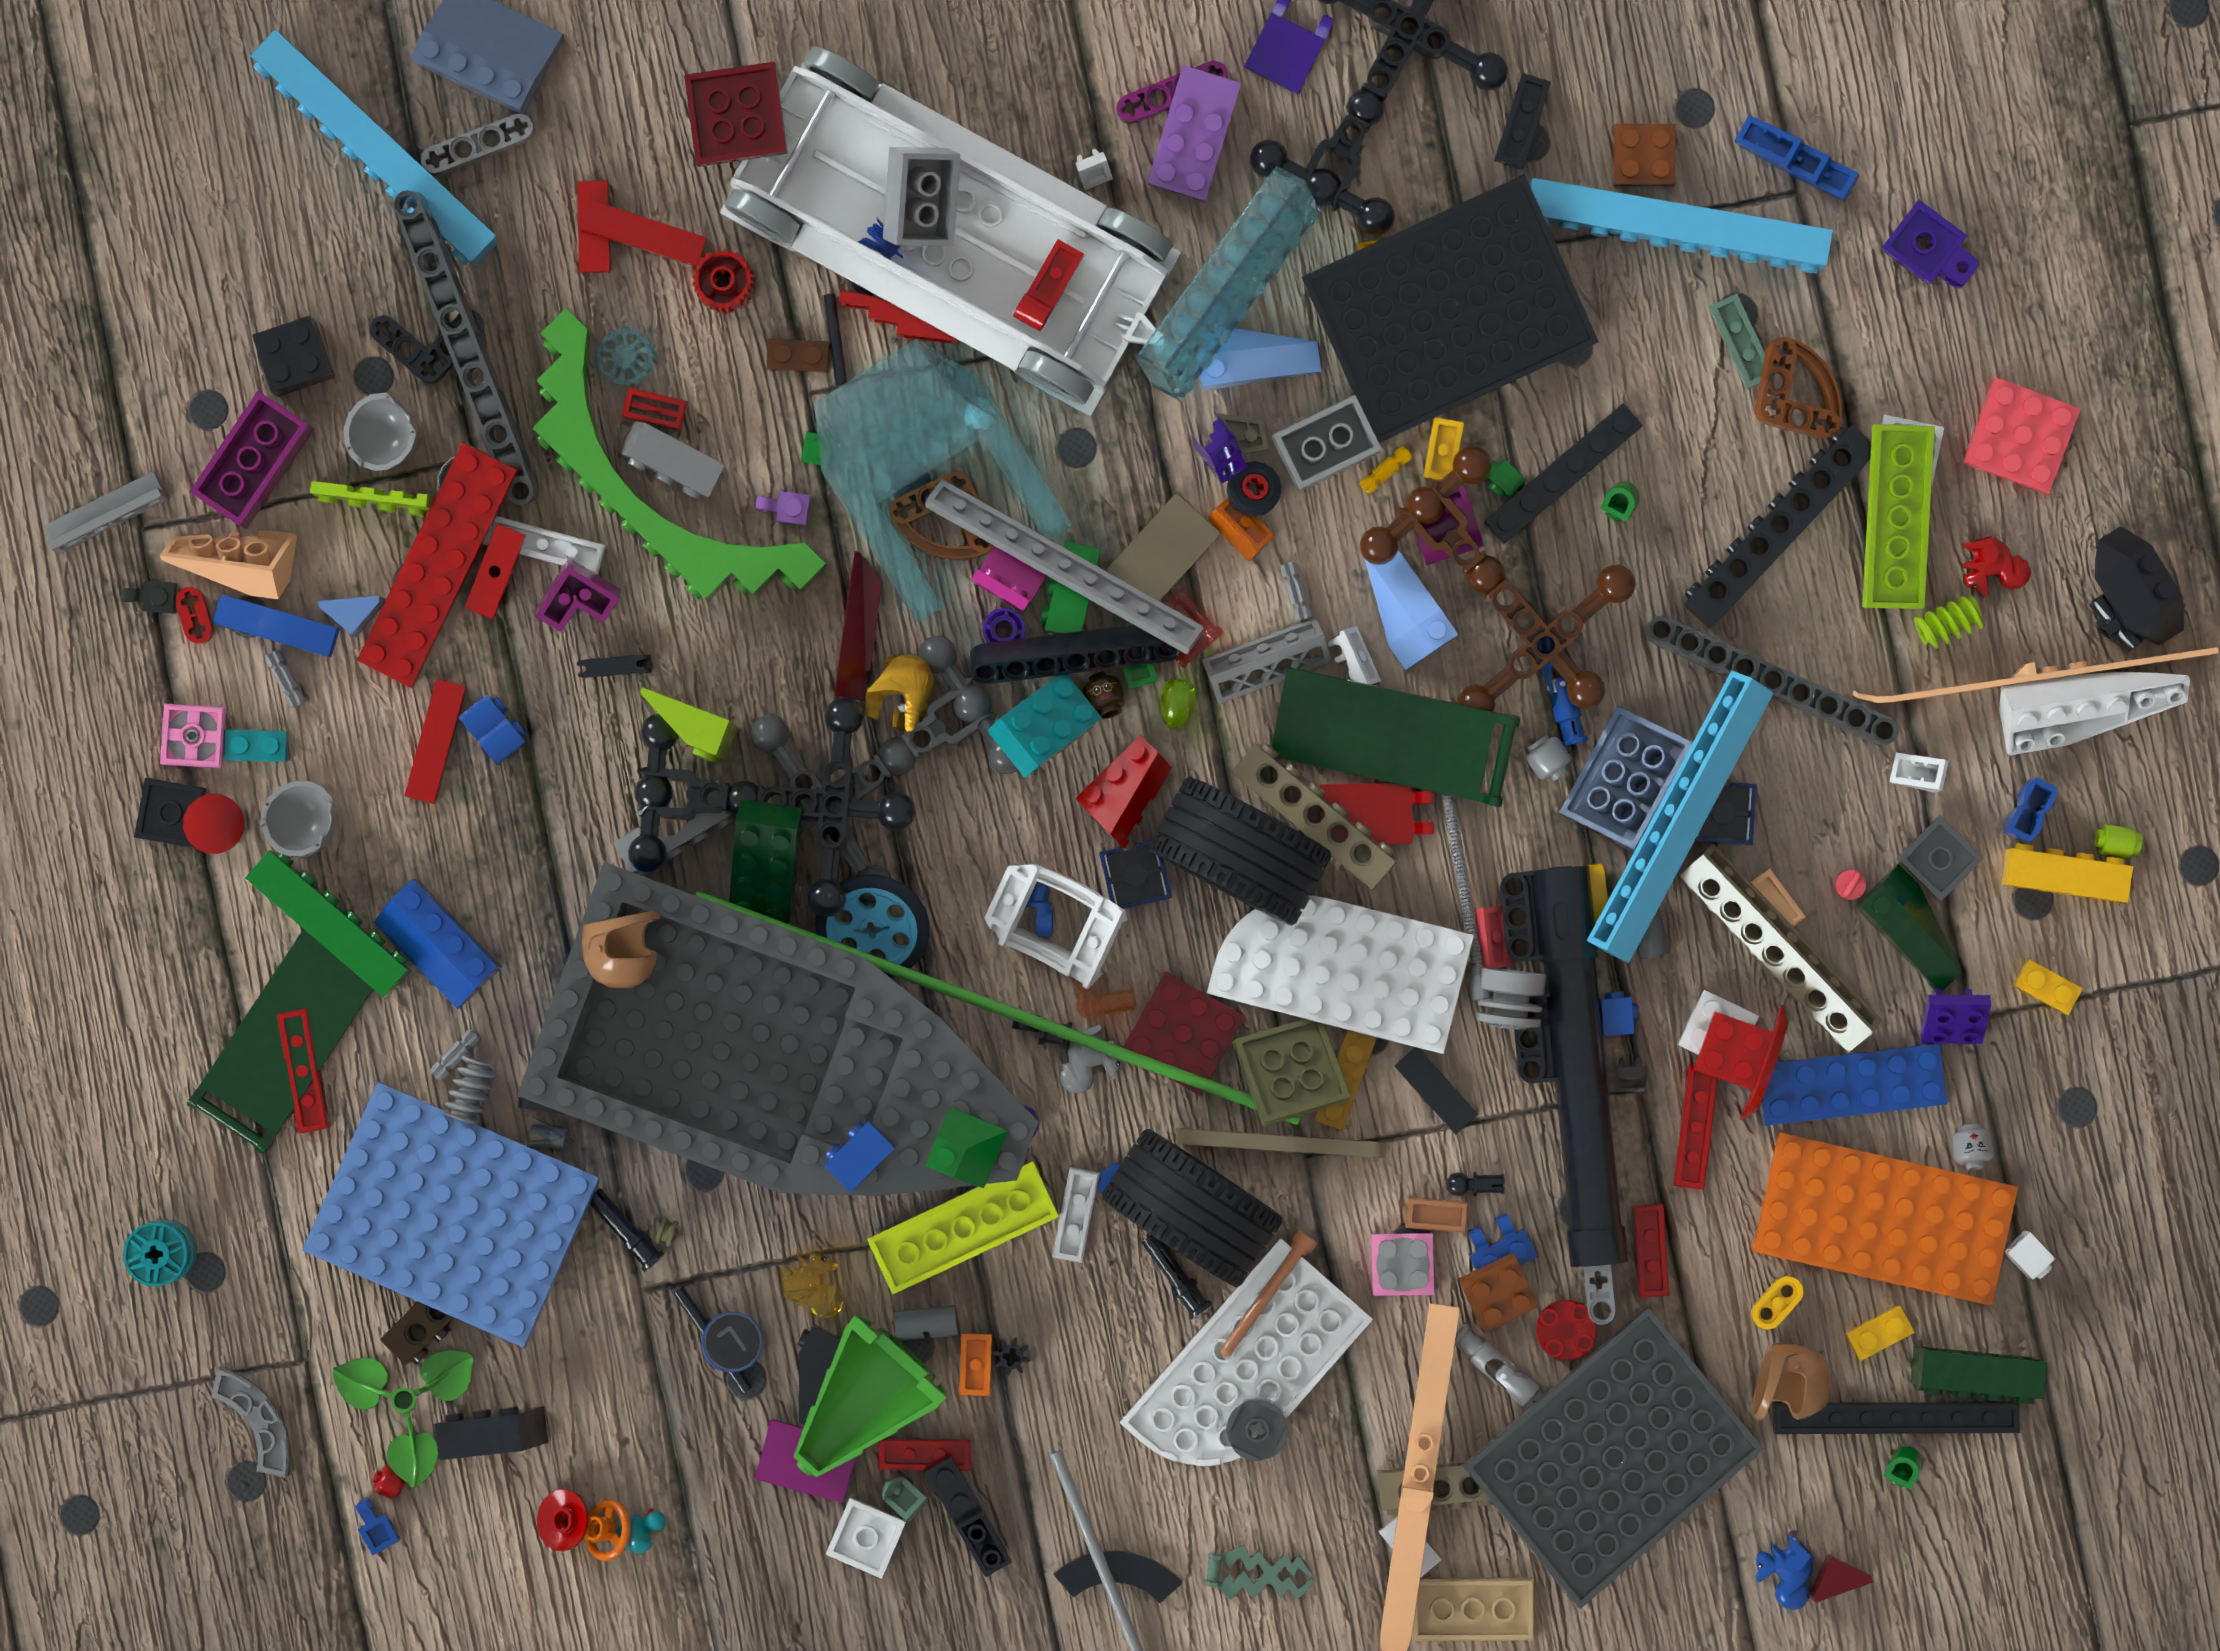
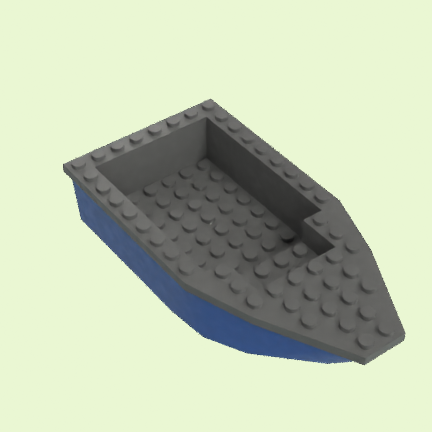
M606 862L602 865L517 1096L779 1193L883 1196L972 1186L970 1183L925 1166L950 1107L1008 1130L986 1184L1017 1181L1039 1122L942 1018L868 959ZM658 910L661 918L648 923L644 934L645 946L657 952L656 965L649 978L633 988H609L598 983L589 974L584 962L582 948L583 925ZM860 1121L864 1125L871 1121L896 1148L852 1192H849L824 1167L829 1161L825 1155L837 1143L843 1147L851 1139L847 1134Z

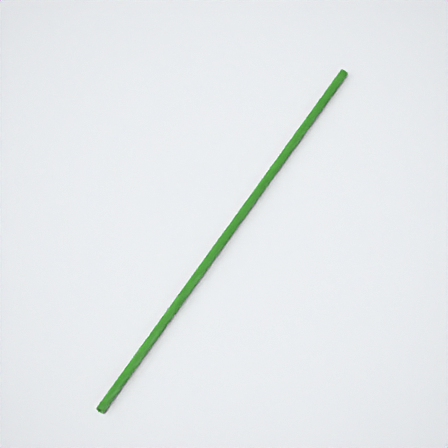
M698 890L695 896L864 957L884 973L1257 1110L1250 1094ZM1301 1116L1285 1121L1298 1125Z

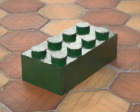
M741 799L735 823L730 903L784 923H790L794 906L802 808Z
M1913 1346L1910 1382L1919 1386L1918 1390L1924 1391L1926 1394L1942 1395L1943 1390H1949L1950 1394H1954L1957 1397L1973 1398V1393H1979L1980 1397H1985L1987 1400L2004 1401V1396H2010L2011 1400H2016L2018 1403L2034 1404L2035 1399L2044 1400L2047 1362L2035 1357Z

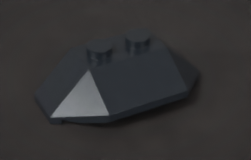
M2121 526L2095 541V549H2097L2095 580L2126 631L2150 640L2158 646L2184 630L2183 596L2152 544Z

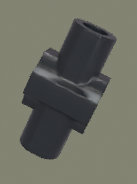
M2104 593L2089 604L2090 608L2100 618L2095 622L2099 631L2111 642L2118 640L2125 650L2130 652L2143 641L2141 637L2126 631Z

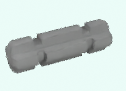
M1295 562L1285 563L1281 565L1280 570L1282 577L1286 579L1284 583L1291 606L1294 605L1293 613L1295 620L1303 621L1309 619L1311 611L1309 605L1305 603L1307 598L1301 578L1297 576L1299 574Z
M278 650L265 656V660L268 666L273 668L274 671L272 673L282 693L287 695L285 699L289 706L295 708L305 702V697L297 689L299 686L289 666L284 664L285 659L282 653Z
M468 1029L461 1036L462 1040H457L441 1057L442 1061H437L430 1069L431 1073L438 1080H444L449 1075V1070L451 1068L454 1069L462 1061L461 1057L467 1056L470 1052L469 1049L471 1047L474 1048L481 1041V1037L473 1029Z

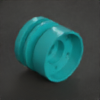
M158 1220L139 1226L129 1235L123 1251V1261L128 1273L136 1281L146 1286L159 1287L181 1280L192 1270L197 1260V1244L194 1235L185 1225L174 1220ZM157 1249L158 1251H163V1256L159 1258L152 1257L151 1252Z

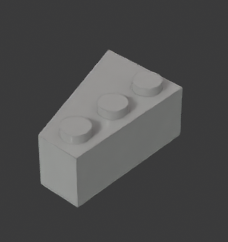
M633 421L617 453L629 459L628 464L641 471H645L647 468L657 473L656 479L668 485H672L675 482L683 486L682 492L695 499H698L700 495L704 497L710 496L725 466L723 463L646 423Z

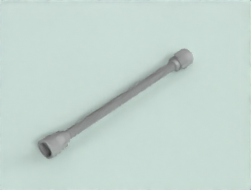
M1441 794L1443 795L1442 799H1444L1442 801L1444 803L1443 807H1445L1444 814L1446 815L1445 818H1447L1446 822H1448L1446 825L1448 826L1447 830H1449L1448 834H1450L1448 835L1449 841H1451L1450 845H1452L1450 848L1452 849L1451 853H1453L1452 857H1454L1453 864H1455L1454 868H1456L1457 887L1459 888L1458 891H1460L1459 895H1461L1459 896L1461 899L1460 903H1462L1461 910L1463 911L1462 914H1464L1463 918H1465L1463 920L1465 922L1464 926H1466L1465 930H1467L1465 933L1474 935L1470 952L1471 964H1473L1470 969L1472 976L1467 977L1471 1001L1492 998L1493 992L1480 988L1481 970L1485 966L1482 964L1481 949L1479 948V941H1477L1479 937H1477L1478 933H1476L1477 929H1475L1477 926L1474 921L1473 906H1471L1473 903L1471 902L1472 898H1470L1469 883H1467L1469 880L1467 879L1468 875H1466L1465 860H1463L1462 841H1460L1461 837H1459L1460 833H1458L1460 830L1458 829L1459 825H1457L1456 810H1454L1456 809L1454 806L1455 802H1453L1454 796Z

